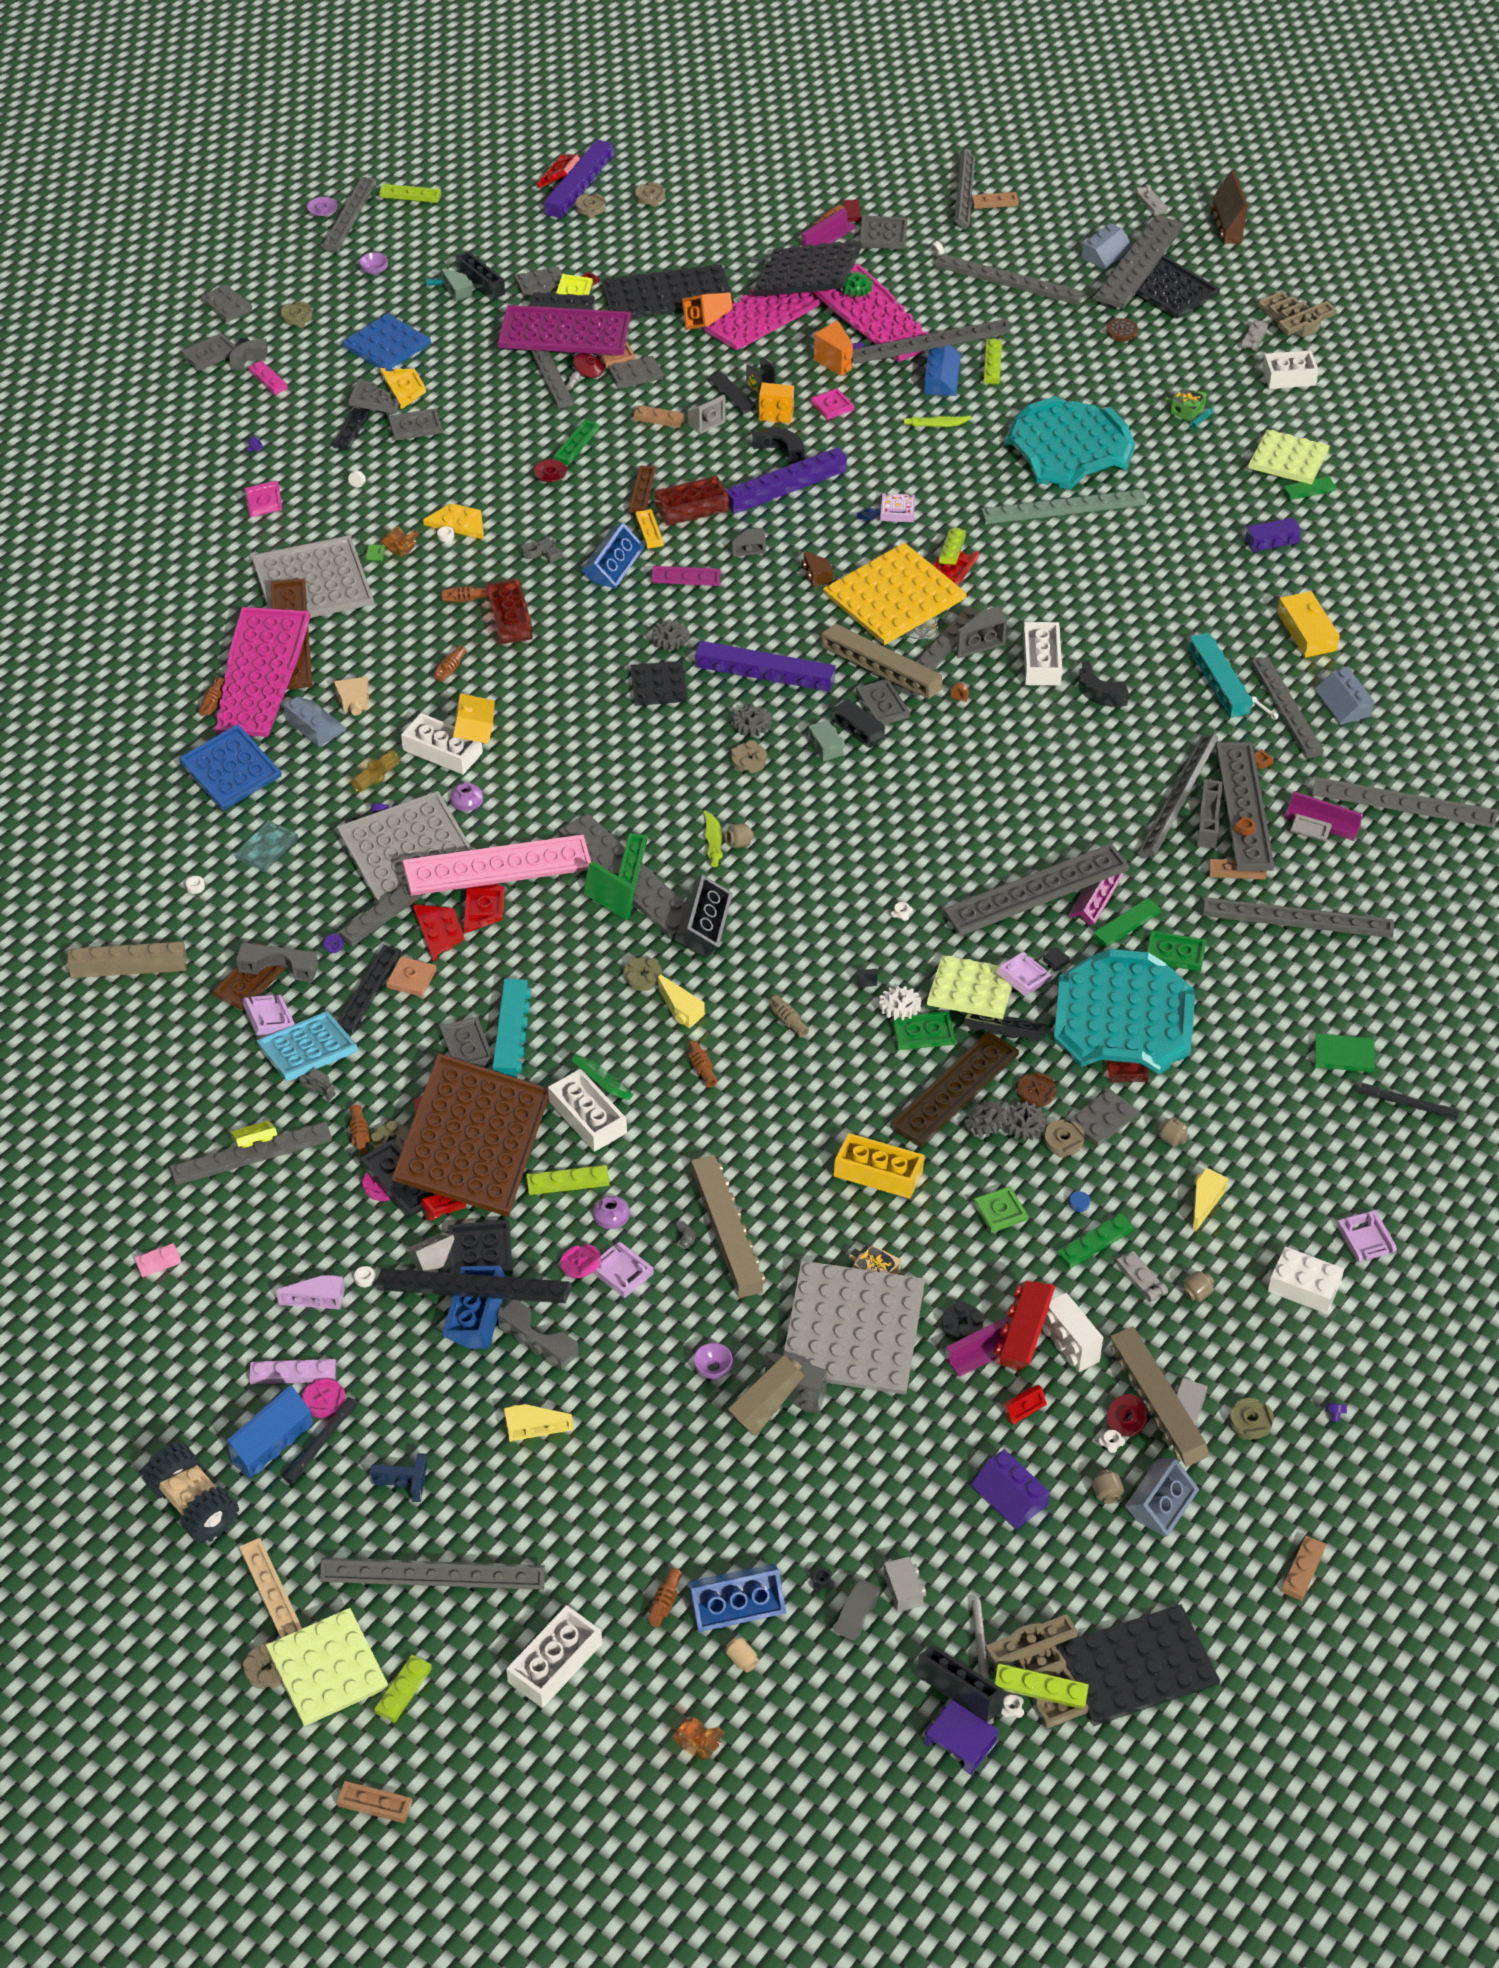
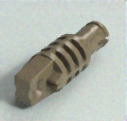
M778 995L771 997L770 1006L775 1015L787 1027L792 1028L799 1037H805L809 1033V1028L800 1020V1015L788 1002H785Z

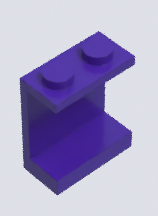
M952 1700L947 1707L944 1705L940 1709L935 1723L931 1722L924 1732L926 1735L925 1745L930 1747L933 1741L965 1761L964 1771L972 1775L997 1742L998 1729Z

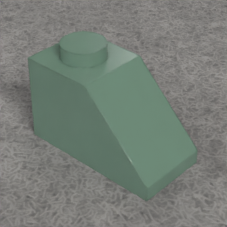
M445 268L442 269L441 280L455 301L472 296L473 283L465 274Z

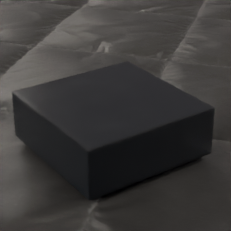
M1055 947L1043 956V961L1057 971L1070 961V957Z
M877 968L858 970V988L877 986Z

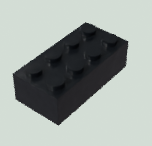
M702 874L689 887L675 940L705 958L711 955L719 947L733 893Z

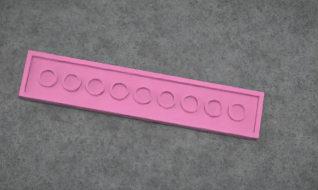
M584 835L406 859L403 860L402 864L410 896L587 871L591 860Z

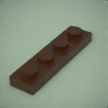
M640 465L629 505V513L647 510L656 475V467Z

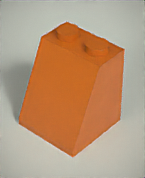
M731 293L704 294L682 299L686 330L707 327L732 309Z
M836 320L814 334V360L840 376L852 370L853 343L841 324Z

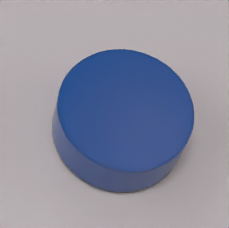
M1081 1191L1073 1193L1070 1197V1207L1077 1212L1086 1211L1090 1206L1089 1195Z

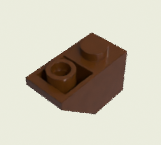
M804 552V559L801 560L803 570H806L807 580L811 581L812 586L833 583V569L828 559Z

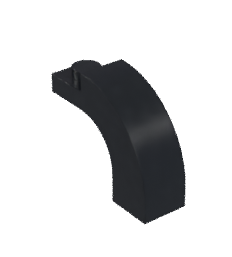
M768 427V431L752 432L753 449H779L787 455L788 463H797L805 460L803 441L792 431L778 427Z
M1082 661V668L1079 669L1078 687L1087 699L1099 705L1109 707L1128 705L1129 692L1125 681H1102L1094 675L1090 661Z

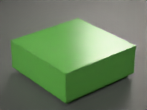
M368 545L366 560L383 561L385 545Z

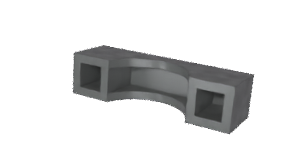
M1204 779L1198 847L1216 849L1222 781Z
M243 942L236 959L238 972L257 975L266 967L278 965L288 968L292 972L294 980L313 982L319 966L316 952Z
M512 1300L498 1314L499 1327L504 1333L514 1336L520 1344L528 1346L534 1354L545 1358L553 1367L556 1366L563 1370L579 1354L578 1342L563 1331L551 1335H544L534 1331L530 1326L532 1321L531 1309L518 1300Z

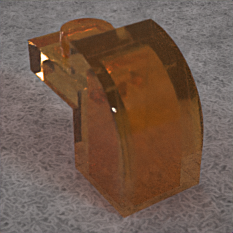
M396 526L381 540V543L391 553L403 557L416 546L415 543L417 541L415 538L419 533L413 530L410 534L406 535L399 526Z
M695 1717L685 1719L671 1738L691 1755L701 1760H708L720 1746V1739L725 1732L719 1727L707 1729Z

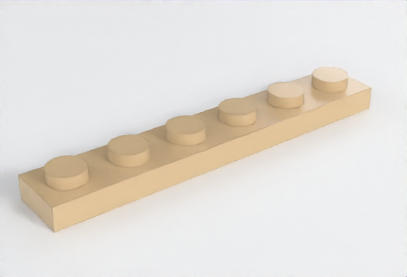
M258 1538L239 1546L280 1639L301 1630L300 1622L261 1539Z

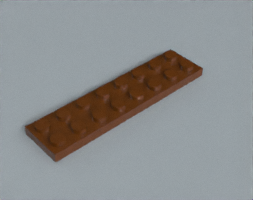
M305 578L271 581L272 609L308 611ZM309 625L300 656L286 690L313 687Z

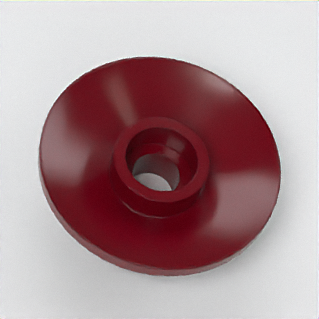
M581 353L574 358V367L582 375L590 378H597L602 375L604 366L595 356Z
M544 460L535 466L534 474L539 480L555 482L566 476L567 467L558 460Z
M1132 1394L1122 1395L1115 1399L1107 1413V1422L1110 1429L1119 1432L1122 1437H1130L1137 1434L1144 1427L1148 1414L1144 1401ZM1133 1414L1131 1420H1128L1129 1416Z

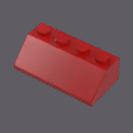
M1025 1281L1016 1286L1013 1293L1015 1297L1014 1302L1009 1306L1006 1314L1009 1316L1007 1323L1003 1324L1000 1335H1002L1001 1341L997 1343L993 1352L996 1355L994 1362L1014 1371H1018L1030 1364L1056 1287L1055 1285Z

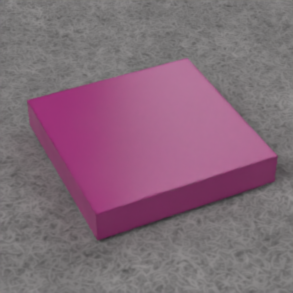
M838 388L810 398V403L826 420L854 410V405Z
M278 481L245 488L250 518L282 510Z

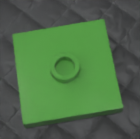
M1011 1186L974 1198L973 1200L975 1207L991 1233L1028 1220V1215Z

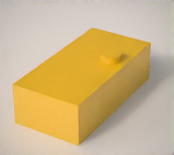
M1312 591L1280 598L1277 614L1305 658L1337 651L1340 635Z
M460 693L453 737L489 744L495 701Z
M848 1133L835 1159L834 1177L910 1199L923 1173L925 1155Z

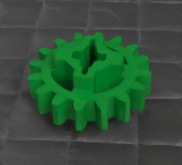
M854 271L850 273L844 288L840 291H845L844 294H850V297L856 296L858 298L859 295L864 297V294L869 295V292H872L873 281H871V277H867V274L862 275V272Z

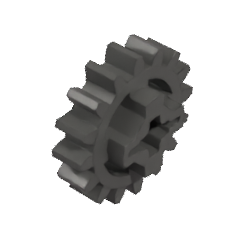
M669 619L668 622L663 620L662 624L657 623L656 627H653L652 639L658 648L663 646V650L670 648V651H672L673 648L678 650L679 646L684 647L685 643H688L689 630L688 626H684L683 622L678 623V620L672 622Z
M754 704L751 707L745 705V709L739 708V712L735 711V716H733L734 728L738 729V733L744 732V736L750 734L751 737L754 734L760 736V732L765 734L766 729L770 730V725H772L771 713L767 712V708L761 709V705L755 707Z
M991 1100L988 1104L986 1101L983 1102V1105L976 1104V1109H970L971 1114H966L967 1119L964 1120L969 1133H972L974 1137L978 1134L982 1138L984 1134L989 1137L990 1133L996 1134L997 1129H1003L1002 1124L1007 1123L1006 1118H1008V1114L1004 1105H1001L999 1101L994 1103Z
M1026 1101L1024 1105L1017 1102V1107L1010 1105V1110H1006L1008 1118H1006L1007 1123L1004 1125V1129L1009 1130V1135L1015 1134V1139H1018L1020 1136L1025 1141L1026 1137H1029L1032 1141L1034 1136L1039 1138L1040 1134L1045 1132V1127L1047 1126L1046 1113H1042L1041 1107L1036 1109L1035 1103L1029 1106Z

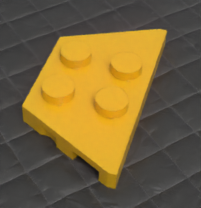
M380 368L384 381L394 398L399 401L401 409L426 393V387L415 369L395 368V371H385V368Z
M450 503L423 520L425 526L437 529L448 526L454 530V533L479 539L484 538L481 510Z

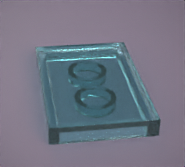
M268 820L235 853V858L266 872L296 842L298 834Z

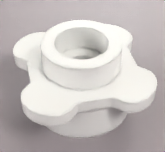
M899 902L895 905V910L891 912V916L906 921L909 919V914L913 912V909L907 903Z
M1109 1430L1104 1434V1437L1099 1438V1444L1104 1445L1108 1452L1115 1453L1118 1447L1125 1444V1439L1121 1437L1119 1432Z
M1017 1695L1004 1696L1002 1716L1006 1718L1009 1716L1021 1718L1024 1715V1710L1022 1709L1023 1698Z

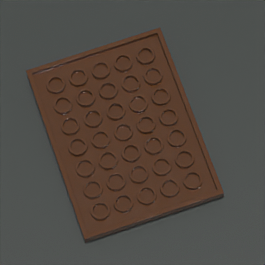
M438 1053L392 1181L509 1217L549 1099L548 1088Z

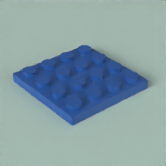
M388 313L342 341V347L379 369L385 368V371L391 370L431 344L429 337Z
M239 724L179 757V762L222 811L282 776V772Z

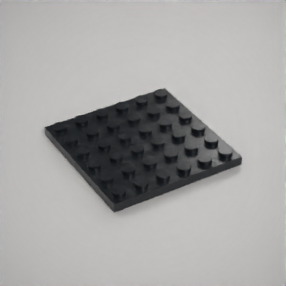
M851 240L845 243L834 242L833 244L821 243L813 246L808 244L803 247L775 248L770 255L771 261L766 263L753 290L754 296L842 289L861 251L862 242Z

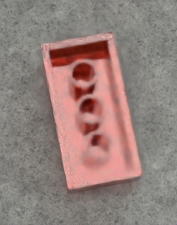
M713 476L655 490V506L665 525L669 526L729 511V495L719 477Z
M520 580L486 584L487 602L499 645L532 640V622Z

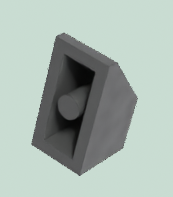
M763 528L746 529L732 541L733 557L766 554V539Z

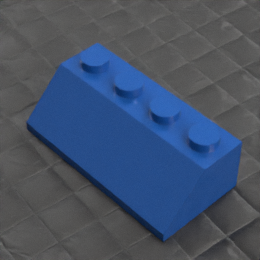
M951 345L929 349L924 394L956 396L961 354Z
M622 522L610 529L581 570L593 583L614 589L645 546Z
M500 1266L461 1267L459 1273L506 1277ZM453 1296L442 1333L443 1337L469 1349H489L503 1299Z
M288 1386L227 1440L232 1464L249 1478L260 1473L267 1463L277 1458L285 1447L293 1444L295 1439L302 1432L307 1431L313 1424L310 1409L293 1386Z
M774 1563L687 1582L698 1632L786 1613L780 1573Z

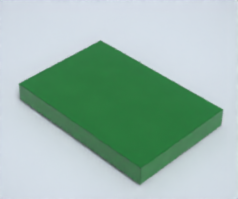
M590 862L583 894L624 920L630 918L635 887L596 862Z
M1151 930L1146 952H1149L1170 967L1201 972L1207 940Z
M949 1011L911 1015V1019L904 1017V1020H901L900 1017L894 1020V1017H892L898 1050L949 1046L956 1043Z
M1316 1033L1315 1067L1374 1073L1375 1039Z
M576 1054L571 1059L575 1065L609 1094L626 1100H630L634 1095L595 1061Z

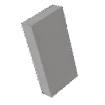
M1296 814L1291 832L1326 843L1332 824Z

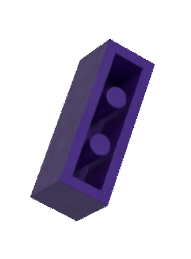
M1294 517L1247 526L1245 540L1252 552L1296 544L1300 541L1301 528Z

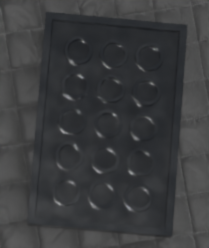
M1165 255L1162 256L1136 291V294L1176 319L1220 293L1218 287Z
M1182 1604L1057 1644V1650L1065 1659L1066 1668L1075 1681L1089 1684L1086 1704L1089 1707L1087 1714L1093 1727L1220 1684V1678Z

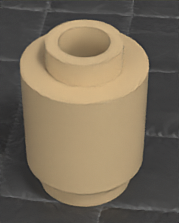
M734 1638L728 1643L726 1654L740 1670H744L747 1673L759 1663L757 1653L743 1638Z

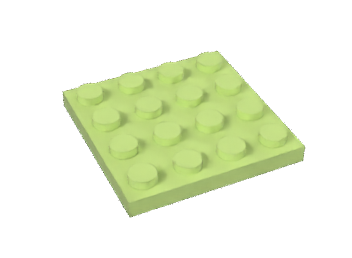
M1267 430L1249 462V469L1312 484L1329 451L1330 445L1310 441L1306 438L1294 437L1290 434L1278 433L1274 430Z
M942 955L927 999V1005L1003 1019L1013 986L996 973L1000 967L998 965Z
M350 1608L266 1645V1650L303 1727L388 1689V1683Z

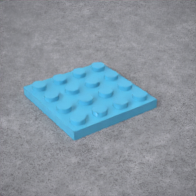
M328 1011L256 1040L260 1050L286 1082L294 1080L305 1073L312 1072L315 1068L332 1064L334 1061L348 1057L358 1051L355 1042Z

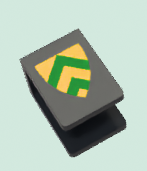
M763 357L760 358V372L750 365L746 366V388L758 397L762 383L776 384V367Z

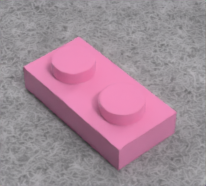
M174 1243L134 1257L142 1277L181 1263Z

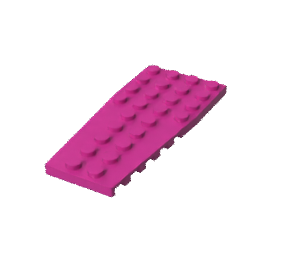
M858 263L853 266L851 273L854 271L862 272V275L867 274V277H871L873 286L872 292H869V295L864 294V297L859 295L858 298L856 296L850 297V294L845 295V291L841 292V289L812 291L835 313L875 344L929 334L927 331L924 332L921 329V324L919 322L915 323L912 320L913 316L910 313L906 314L905 308L901 304L898 305L896 303V298ZM925 351L897 355L893 358L901 362Z
M753 288L750 295L745 294L741 297L739 303L734 302L730 311L711 325L704 327V331L735 350H739L801 317L824 302L812 291L754 296Z
M242 607L230 646L227 662L228 670L225 673L226 681L222 689L223 697L220 699V712L217 715L218 723L215 726L217 734H221L239 724L249 736H269L300 656L311 616L309 611Z

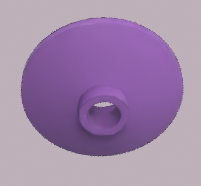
M318 197L308 203L307 209L313 215L326 216L336 211L337 202L329 197Z

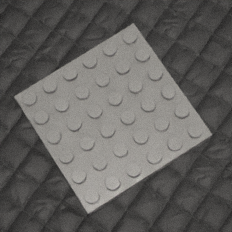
M351 535L252 555V561L268 609H272L271 581L305 578L307 610L310 612V618L374 604V599Z
M439 791L337 826L339 836L377 904L407 883L402 864L403 860L448 854L451 851L456 853L473 850Z
M801 1261L784 1355L788 1358H794L795 1360L827 1369V1383L906 1395L925 1278Z

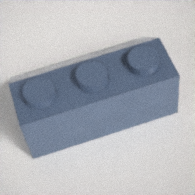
M1109 223L1083 243L1082 259L1107 270L1128 253L1132 244L1122 228Z
M1349 667L1333 671L1314 690L1339 725L1367 718L1372 714L1374 700Z
M297 696L284 704L286 721L318 747L347 730L344 725L312 700Z
M1176 1458L1157 1459L1125 1506L1137 1522L1164 1537H1168L1199 1491V1488Z

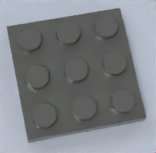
M863 215L860 235L862 247L905 249L908 218Z

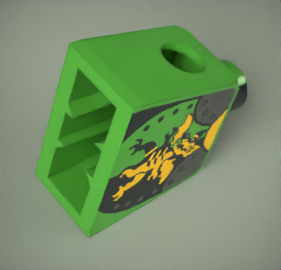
M1182 388L1177 395L1168 393L1165 402L1172 404V414L1191 422L1205 407L1207 393Z

